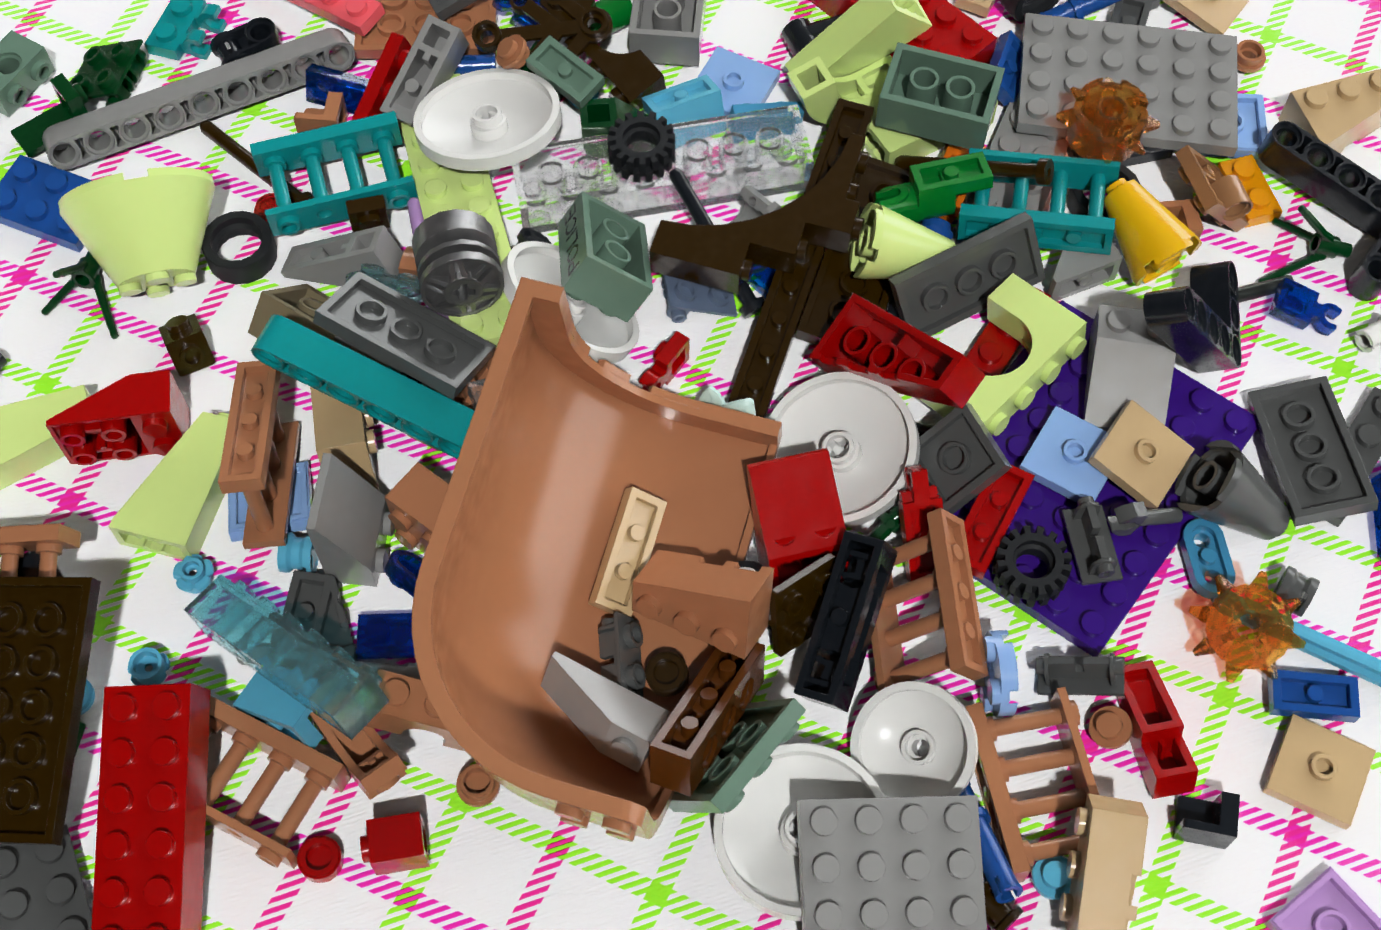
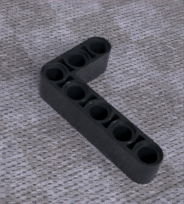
M1289 121L1278 122L1273 126L1258 148L1260 161L1375 238V241L1352 272L1347 282L1348 289L1355 298L1362 301L1374 300L1381 293V180L1298 125Z
M1231 260L1192 267L1190 270V287L1183 286L1146 292L1144 294L1143 311L1148 327L1197 372L1207 373L1241 367L1242 352L1238 278L1235 265Z

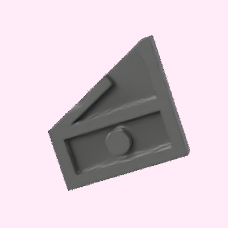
M294 570L274 645L277 652L357 661L356 649L334 575Z

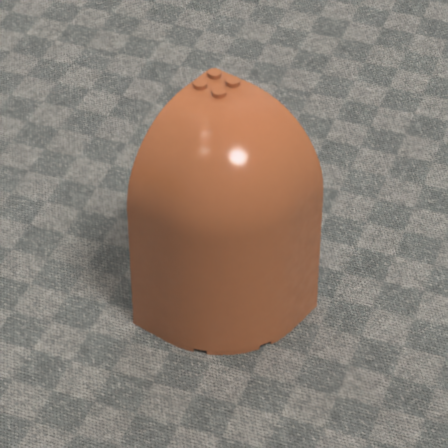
M521 277L418 573L412 605V639L415 660L426 694L441 722L466 753L494 780L531 803L554 811V814L561 816L560 821L585 829H587L589 822L606 829L605 834L629 842H633L635 836L651 839L660 827L675 791L650 782V754L637 773L600 753L540 685L551 656L555 651L600 675V666L614 664V658L606 660L600 658L598 628L602 626V620L614 618V615L588 604L625 489L633 486L667 502L650 559L659 549L702 556L705 563L721 566L726 561H745L754 533L747 465L776 458L782 437V422L690 399L654 385L650 386L648 391L629 383L630 374L617 368L607 360H599L597 363L588 356L591 348L580 337L574 326L564 287ZM633 611L632 618L639 620V626L643 633L641 663L644 672L649 660L661 652L676 653L683 658L687 665L689 680L684 690L679 694L671 697L660 696L651 690L647 680L643 688L645 699L670 711L671 714L716 647L692 636H686L674 628L656 620L647 619L640 613Z

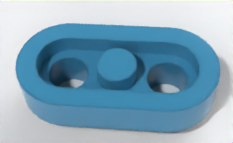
M1201 518L1190 521L1184 528L1179 543L1191 585L1202 597L1219 599L1221 595L1231 589L1236 577L1223 531L1216 523ZM1194 540L1202 541L1206 547L1197 546ZM1205 576L1212 577L1216 584L1208 583L1205 580Z

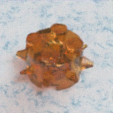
M1106 77L1104 82H1102L1103 78L1093 80L1082 89L1077 87L1070 89L1076 99L1073 108L1058 112L1056 120L1067 125L1066 140L1070 144L1069 147L1074 149L1078 155L1086 159L1103 160L1105 164H1111V161L1122 162L1130 158L1134 152L1140 155L1146 153L1140 142L1143 133L1158 129L1160 121L1148 115V99L1144 92L1127 80L1122 79L1119 84L1109 77Z
M1260 571L1250 584L1236 587L1223 575L1215 576L1218 595L1212 598L1208 605L1190 606L1188 610L1191 615L1202 622L1201 632L1203 639L1192 650L1194 655L1213 654L1216 659L1224 662L1226 681L1233 683L1244 669H1260L1271 680L1272 678L1274 680L1277 679L1276 661L1286 653L1287 649L1304 648L1306 644L1303 639L1293 633L1294 622L1291 616L1301 604L1299 598L1282 600L1278 594L1269 590L1267 572ZM1246 615L1247 620L1254 619L1257 624L1253 628L1254 636L1250 639L1247 634L1240 636L1236 629L1242 625L1240 617Z

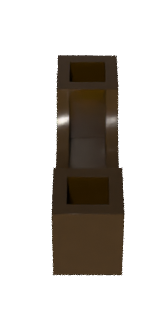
M546 0L539 1L542 8L561 22L574 20L562 9L552 10L549 8ZM574 0L585 9L596 7L595 0ZM575 36L563 37L565 39L563 44L566 48ZM590 43L578 56H581L589 66L604 76L605 84L611 90L608 92L610 97H616L638 110L643 108L641 97L666 89L664 75L641 50L618 54L601 48L597 43Z

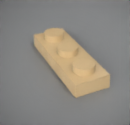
M633 486L625 489L588 604L611 614L618 611L632 617L633 581L650 560L666 509V501Z

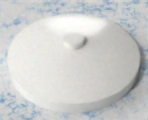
M490 68L456 76L433 89L418 105L413 118V127L419 148L435 163L455 170L487 171L517 164L544 149L559 131L562 112L556 90L544 78L519 69Z
M539 241L522 242L515 245L501 263L505 285L503 291L511 305L521 277L561 286L559 247ZM566 293L574 326L580 337L591 348L588 356L597 363L599 360H607L614 364L623 360L635 347L639 339L640 330L636 315L634 314L628 322H625L615 316H607L597 307L583 300H575Z
M850 372L822 374L801 383L780 400L768 418L782 422V437L776 458L824 448L828 449L846 528L869 522L893 507L900 500L899 491L907 490L904 467L915 466L919 462V432L913 415L905 401L890 386Z
M793 743L776 747L770 755L772 757L770 766L760 776L752 777L743 789L745 795L742 801L732 811L724 812L723 814L715 813L713 834L715 851L720 867L728 882L744 900L771 916L802 922L796 801L805 799L885 798L870 773L851 757L822 745Z

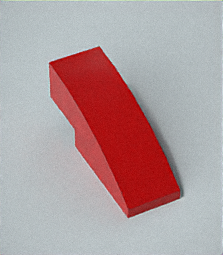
M1153 660L1125 665L1124 696H1117L1119 707L1131 718L1133 733L1130 743L1152 799L1193 792L1199 770L1182 737L1184 724Z

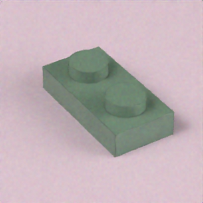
M550 35L525 60L527 68L547 80L554 89L580 109L605 85L604 76Z

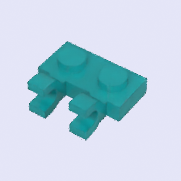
M170 0L144 43L148 54L180 60L182 55L186 53L207 60L212 50L210 45L202 43L206 33L198 28L207 29L216 34L224 31L227 26L226 20L217 18L221 12L220 5L207 4L205 0Z

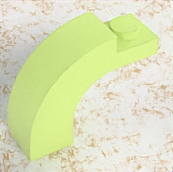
M889 54L851 75L832 77L820 56L791 70L787 73L792 89L810 117L820 123L830 124L839 98L853 102L880 95L892 57Z

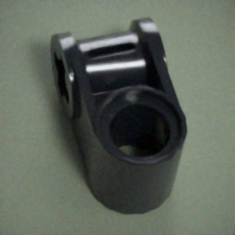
M258 17L234 29L217 34L212 39L210 47L213 54L220 58L221 65L278 46L282 42L274 22L266 17ZM225 42H228L231 47L230 49H227Z

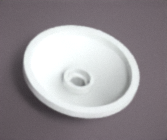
M906 681L883 688L864 704L852 728L850 755L852 759L864 767L875 779L885 798L959 796L968 786L976 768L978 738L971 716L955 696L933 684ZM921 740H925L928 744V751L924 756H921L917 751V744Z

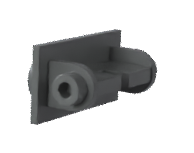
M1086 496L1077 501L1078 507L1062 510L1063 520L1082 586L1123 580L1102 505L1094 502L1093 497Z
M618 611L613 612L614 618L603 619L602 626L598 628L600 658L603 660L614 658V664L600 666L601 675L644 698L643 688L646 683V677L641 663L643 633L639 626V620Z
M1045 653L1044 656L1036 657L1038 695H1054L1057 688L1066 687L1068 695L1124 696V656H1115L1114 653H1110V656H1050L1049 653Z

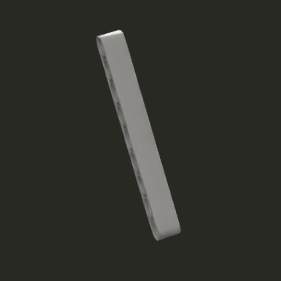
M326 28L51 125L43 133V145L52 166L62 170L72 169L345 71L354 63L355 51L342 31L337 28ZM341 45V48L337 52L331 54L329 53L332 48ZM308 58L304 64L296 65L300 59ZM272 69L275 70L272 75L268 77H262V75L266 71ZM241 82L237 88L228 89L232 83ZM208 94L205 99L194 101L198 95ZM173 106L171 111L160 113L162 108ZM130 119H139L138 122L133 125H125V123ZM96 131L104 132L103 135L99 137H89L92 133ZM59 144H69L63 150L54 149Z

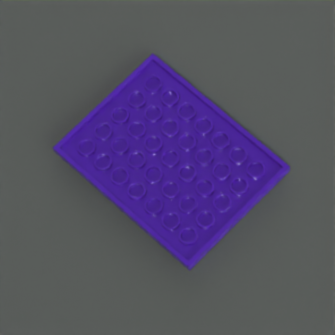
M1063 300L1059 304L1087 322L1085 334L1087 344L1083 352L1076 359L1070 358L1061 367L1059 375L1051 384H1044L1036 392L1033 401L1026 409H1019L1010 417L1007 427L1000 435H992L1009 463L1018 468L1055 406L1083 419L1090 329L1094 319ZM1025 347L1004 374L1017 369L1026 361L1029 353ZM1174 367L1165 426L1195 449L1189 459L1195 453L1201 457L1210 450L1205 445L1215 440L1230 441L1242 452L1258 428L1255 415ZM1108 478L1095 502H1098L1103 507L1123 580L1082 586L1062 516V510L1074 509L1078 507V504L1033 480L1005 536L1008 538L1010 531L1017 529L1020 534L1023 526L1029 525L1031 533H1035L1037 526L1045 528L1043 535L1047 537L1051 531L1058 534L1055 542L1058 544L1064 540L1067 544L1064 553L1071 552L1072 556L1069 564L1072 565V570L1063 591L1060 592L1054 601L1050 598L1047 605L1040 607L1039 601H1036L1034 607H1026V599L1021 598L1019 605L1012 602L1014 598L1012 593L1006 598L1000 593L1003 585L996 587L993 581L996 575L992 574L993 560L983 580L975 576L973 578L1090 656H1099L1179 542L1186 525L1194 520L1195 516L1189 515L1182 510L1183 519L1179 523L1140 526L1131 535H1115L1110 528L1107 516H1116L1115 508L1138 501ZM1177 478L1158 508L1178 507L1176 502L1180 503V496L1175 494ZM978 495L953 515L965 521ZM1022 555L1016 560L1017 569L1027 577L1041 578L1047 574L1045 562L1034 555Z

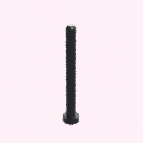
M679 168L671 170L669 178L696 225H714L684 172ZM743 281L737 296L743 304L739 311L744 319L761 311L764 299L763 297L756 298L747 281Z

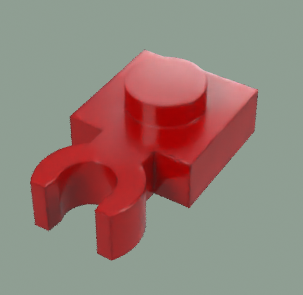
M676 331L668 342L662 341L653 355L655 364L639 379V384L643 386L641 389L648 391L652 385L662 389L664 384L668 385L689 360L690 338Z

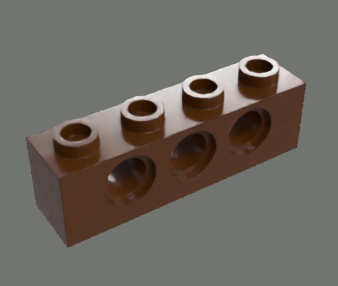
M756 643L745 660L733 654L722 652L717 648L714 649L649 745L651 783L691 797L723 744H725L732 733L734 726L746 711L747 705L751 703L764 682L765 645Z

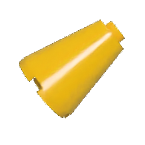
M1121 178L1105 189L1107 196L1104 200V206L1108 217L1116 218L1114 233L1131 279L1136 286H1139L1142 281L1146 284L1167 273L1180 264L1181 253L1186 250L1189 255H1192L1202 245L1201 240L1194 232L1135 179L1126 181L1125 178Z

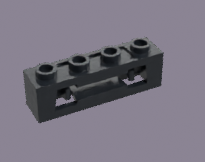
M845 530L793 692L794 694L808 701L848 713L898 554L886 541ZM848 561L849 566L847 572H844L846 563ZM815 661H817L818 664L814 675H811Z

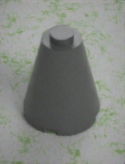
M1212 441L1205 445L1210 450L1201 457L1195 453L1186 462L1175 484V494L1180 496V503H1176L1181 510L1189 515L1262 540H1271L1285 532L1289 524V509L1241 450L1230 441Z

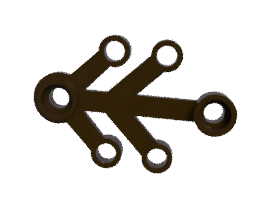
M509 0L512 10L516 14H526L538 24L500 29L495 22L483 20L474 26L472 38L476 47L484 53L496 51L499 43L504 38L514 34L520 35L526 42L540 40L530 51L531 55L549 35L558 42L563 37L575 36L567 49L576 56H579L590 43L605 41L612 32L613 23L611 16L604 9L598 7L585 9L574 0H560L558 2L546 0L549 8L552 10L562 9L574 19L562 22L533 0H527L523 6L515 5L517 0ZM593 23L601 24V28L591 31L589 29ZM485 37H495L493 42L488 44L483 43Z

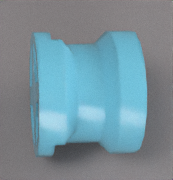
M287 532L286 546H278L277 565L279 572L290 573L293 569H305L306 572L311 573L316 572L319 558L310 537H296L294 533Z

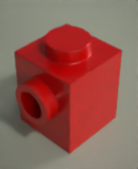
M420 811L366 820L367 835L360 836L361 855L364 863L370 862L377 876L430 867L426 826Z

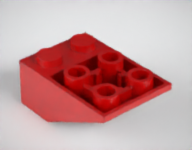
M162 370L129 374L46 420V427L70 464L92 465L97 461L111 459L126 461L135 459L137 456L152 454L166 456L190 427L189 407L171 371Z
M824 448L748 464L747 473L758 563L765 567L774 568L772 589L828 553H832L837 557L846 527L828 449ZM848 561L846 563L844 572H847L849 566Z

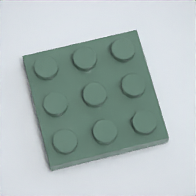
M795 698L749 703L745 709L746 711L734 726L732 733L725 744H723L691 797L674 792L669 808L673 812L723 814L724 812L732 811L742 801L745 795L743 789L752 777L760 776L770 766L772 762L770 755L776 747L790 740L798 731L800 725L797 721L805 713L806 709Z

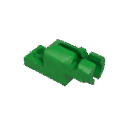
M983 151L910 165L909 182L888 186L874 192L873 203L885 206L918 223L925 219L955 214L956 195L993 188L994 176Z

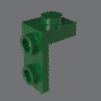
M63 73L50 79L60 104L11 130L13 138L28 157H33L45 150L42 136L48 127L88 113L84 105L89 102L85 92L78 83L72 85Z

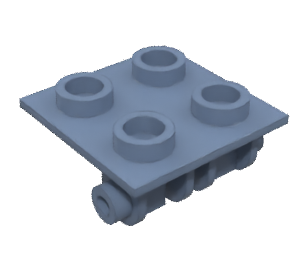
M662 274L663 296L668 301L666 312L667 316L672 319V322H684L690 311L729 317L738 316L733 293Z

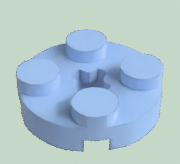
M1007 630L987 631L983 637L989 676L984 677L985 686L980 687V703H983L985 712L992 711L995 717L1014 716L1018 703H1009L1010 692L1018 691L1019 682L1013 643L1003 642L1009 635Z

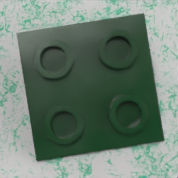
M143 40L121 41L114 44L91 47L84 54V61L77 75L71 79L70 83L72 85L78 83L88 99L103 97L106 100V106L129 98L130 92L134 90L135 84L147 65V55L140 49Z

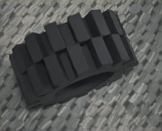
M637 110V117H633L631 112L626 113L625 121L620 117L615 120V127H610L608 136L610 165L613 164V170L616 173L621 171L622 178L628 180L630 175H633V182L640 183V177H646V183L653 181V174H656L659 179L663 177L664 169L669 172L672 168V162H675V133H673L671 123L667 125V119L663 116L656 120V113L652 111L646 117L644 116V110ZM637 141H647L656 145L654 149L647 152H636L628 148L630 144Z
M1030 525L1023 526L1020 534L1017 529L1010 531L1008 538L1005 536L1002 539L994 557L992 574L996 575L993 581L996 587L1003 585L1000 593L1005 598L1012 593L1014 595L1012 602L1019 605L1021 598L1026 599V607H1034L1036 601H1039L1040 607L1047 605L1050 598L1054 601L1060 592L1063 591L1071 573L1072 565H1069L1072 560L1071 552L1064 553L1067 544L1064 540L1057 544L1055 540L1058 534L1051 531L1048 537L1043 535L1044 527L1037 526L1035 533H1031ZM1022 555H1034L1045 562L1047 574L1041 578L1027 577L1017 569L1016 560Z

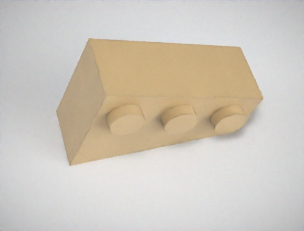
M1381 68L1291 91L1278 120L1280 122L1289 121L1298 125L1337 152L1342 153L1345 147L1356 140L1359 142L1381 127Z
M310 387L316 452L320 465L323 453L333 454L379 490L373 455L378 453L374 429L369 430V427L375 426L374 418Z
M1087 793L1085 808H1077L1074 833L1080 835L1077 851L1070 850L1066 868L1067 878H1072L1069 894L1062 893L1059 903V920L1065 922L1067 930H1127L1129 921L1136 922L1138 907L1132 905L1137 876L1142 877L1149 819L1142 802Z

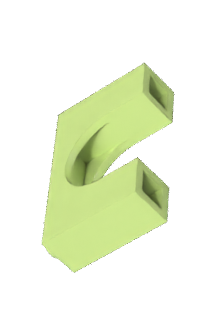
M1014 273L987 297V320L1018 340L1026 348L1029 356L1020 367L1009 373L996 376L986 375L968 400V403L973 406L990 434L994 436L1000 435L1007 427L1010 417L1017 410L1026 409L1033 401L1036 392L1044 384H1051L1059 375L1061 367L1070 358L1076 359L1083 352L1087 344L1085 339L1087 322ZM918 398L943 417L956 408Z

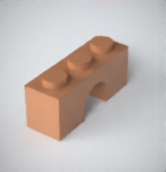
M377 669L368 684L359 720L360 725L399 735L407 729L426 730L444 738L442 746L465 751L441 722L429 701L420 679Z

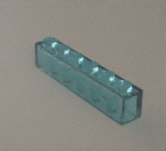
M220 574L184 609L207 637L351 740L390 701L379 687L383 682L382 678L365 663L360 667L356 666L355 660L342 647L336 645L334 649H331L328 641L313 628L308 632L304 631V626L296 617L287 611L280 615V610L273 602L263 595L257 599L253 590L241 580L234 584Z

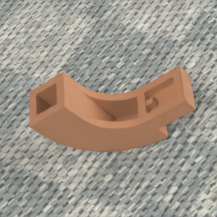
M333 676L321 684L326 689V692L309 717L340 762L344 764L348 773L371 800L378 794L393 787L399 779L407 774L405 772L407 767L399 755L383 741L374 728L359 724L361 709L342 681Z

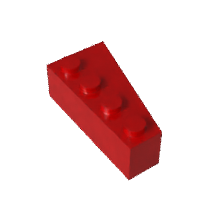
M855 293L852 294L809 356L812 361L827 373L850 372L890 386L897 393L963 409L986 376L960 352Z

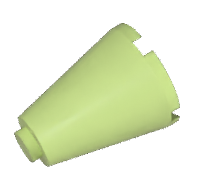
M870 202L865 206L860 215V218L865 219L859 241L852 240L849 262L850 271L856 272L853 277L858 279H888L956 246L953 240L885 206Z

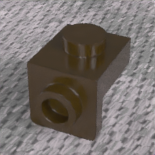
M383 194L346 201L353 232L381 225L390 228Z
M195 313L189 316L179 315L173 317L164 326L158 328L179 376H186L215 363V358Z

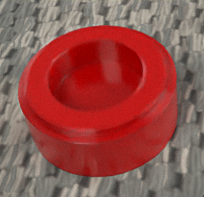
M323 835L314 836L305 841L300 847L297 854V864L302 874L309 881L325 883L331 881L340 873L344 864V855L334 839Z

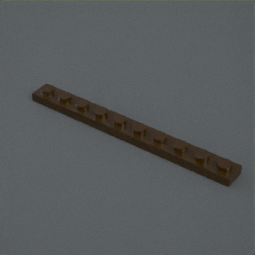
M841 98L838 99L804 194L825 177L841 156L851 133L866 136L873 117L874 107ZM809 244L805 261L798 260L794 274L776 269L728 402L752 398L754 400L756 416L766 418L826 248Z

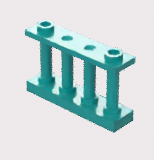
M395 111L249 144L259 176L270 175L277 207L265 210V215L274 237L292 235L300 230L349 219L346 201L383 194L386 210L404 208L407 206L410 198H418L413 175L401 178L393 146L403 144ZM379 150L387 181L365 186L357 155ZM342 158L350 190L328 195L321 163ZM306 167L313 199L291 203L284 172Z
M969 148V154L983 151L986 160L1037 163L1040 158H1050L1054 164V175L1050 185H1038L1035 179L994 176L993 181L1014 183L1011 208L988 206L991 188L975 191L973 204L961 203L957 240L966 241L1012 217L1026 212L1033 219L1039 248L1110 255L1116 218L1103 217L1105 189L1118 180L1121 162ZM1029 185L1052 187L1049 212L1026 210ZM1067 188L1090 190L1088 215L1065 213Z

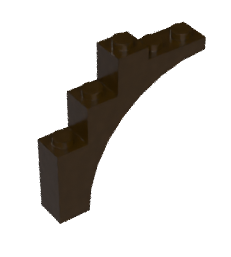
M851 133L841 156L825 177L803 196L776 211L750 220L721 225H690L661 220L649 251L651 271L739 294L743 281H750L754 264L794 274L798 260L805 261L809 244L848 254L852 240L859 241L865 221L864 218L859 217L860 202L856 201L860 184L855 183L857 174H865L870 153L864 152L866 136Z

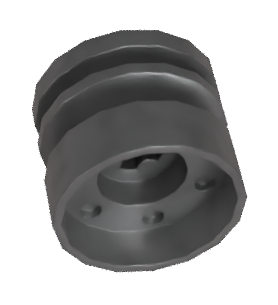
M447 210L426 218L415 229L411 242L423 302L432 311L445 316H467L477 314L491 307L500 298L505 286L503 273L497 253L493 228L485 217L469 210Z

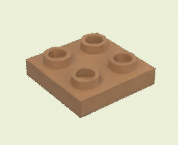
M1189 145L1177 151L1175 155L1181 164L1177 169L1178 173L1189 187H1193L1196 193L1193 201L1198 210L1204 216L1210 214L1219 226L1225 224L1235 232L1249 225L1245 215L1251 211L1253 203L1237 175L1223 176L1218 166Z

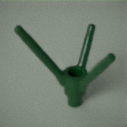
M1300 205L1298 211L1316 233H1311L1278 218H1274L1272 224L1310 242L1309 252L1311 254L1258 279V282L1285 276L1314 262L1323 261L1326 257L1331 259L1336 256L1348 258L1352 253V244L1341 242L1339 237L1330 234L1304 205Z
M89 251L85 257L79 259L77 264L54 271L52 274L54 278L71 275V278L41 310V313L45 316L48 315L73 288L77 286L81 288L92 287L95 290L111 338L117 339L119 337L102 286V278L99 274L101 266Z

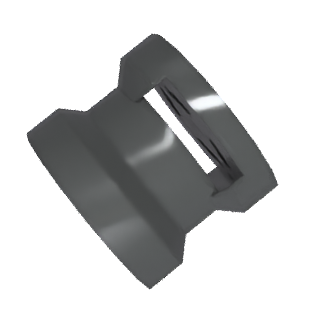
M1288 566L1276 585L1270 602L1275 605L1284 604L1291 608L1293 614L1302 617L1319 587L1320 580L1314 577L1306 579L1298 574L1296 568Z

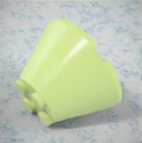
M159 167L148 168V176L124 180L123 173L102 177L80 185L63 195L58 202L59 214L116 285L120 296H133L147 292L149 298L162 297L171 293L169 287L188 286L197 282L196 271L215 191L212 175L194 168Z

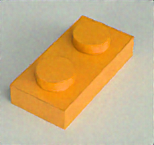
M1252 154L1218 163L1223 176L1237 175L1253 203V208L1245 215L1249 223L1245 228L1271 222L1274 218H1280L1283 211Z

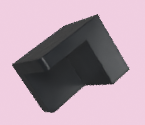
M1222 791L1213 802L1179 796L1175 805L1173 839L1226 849L1238 835L1240 795Z

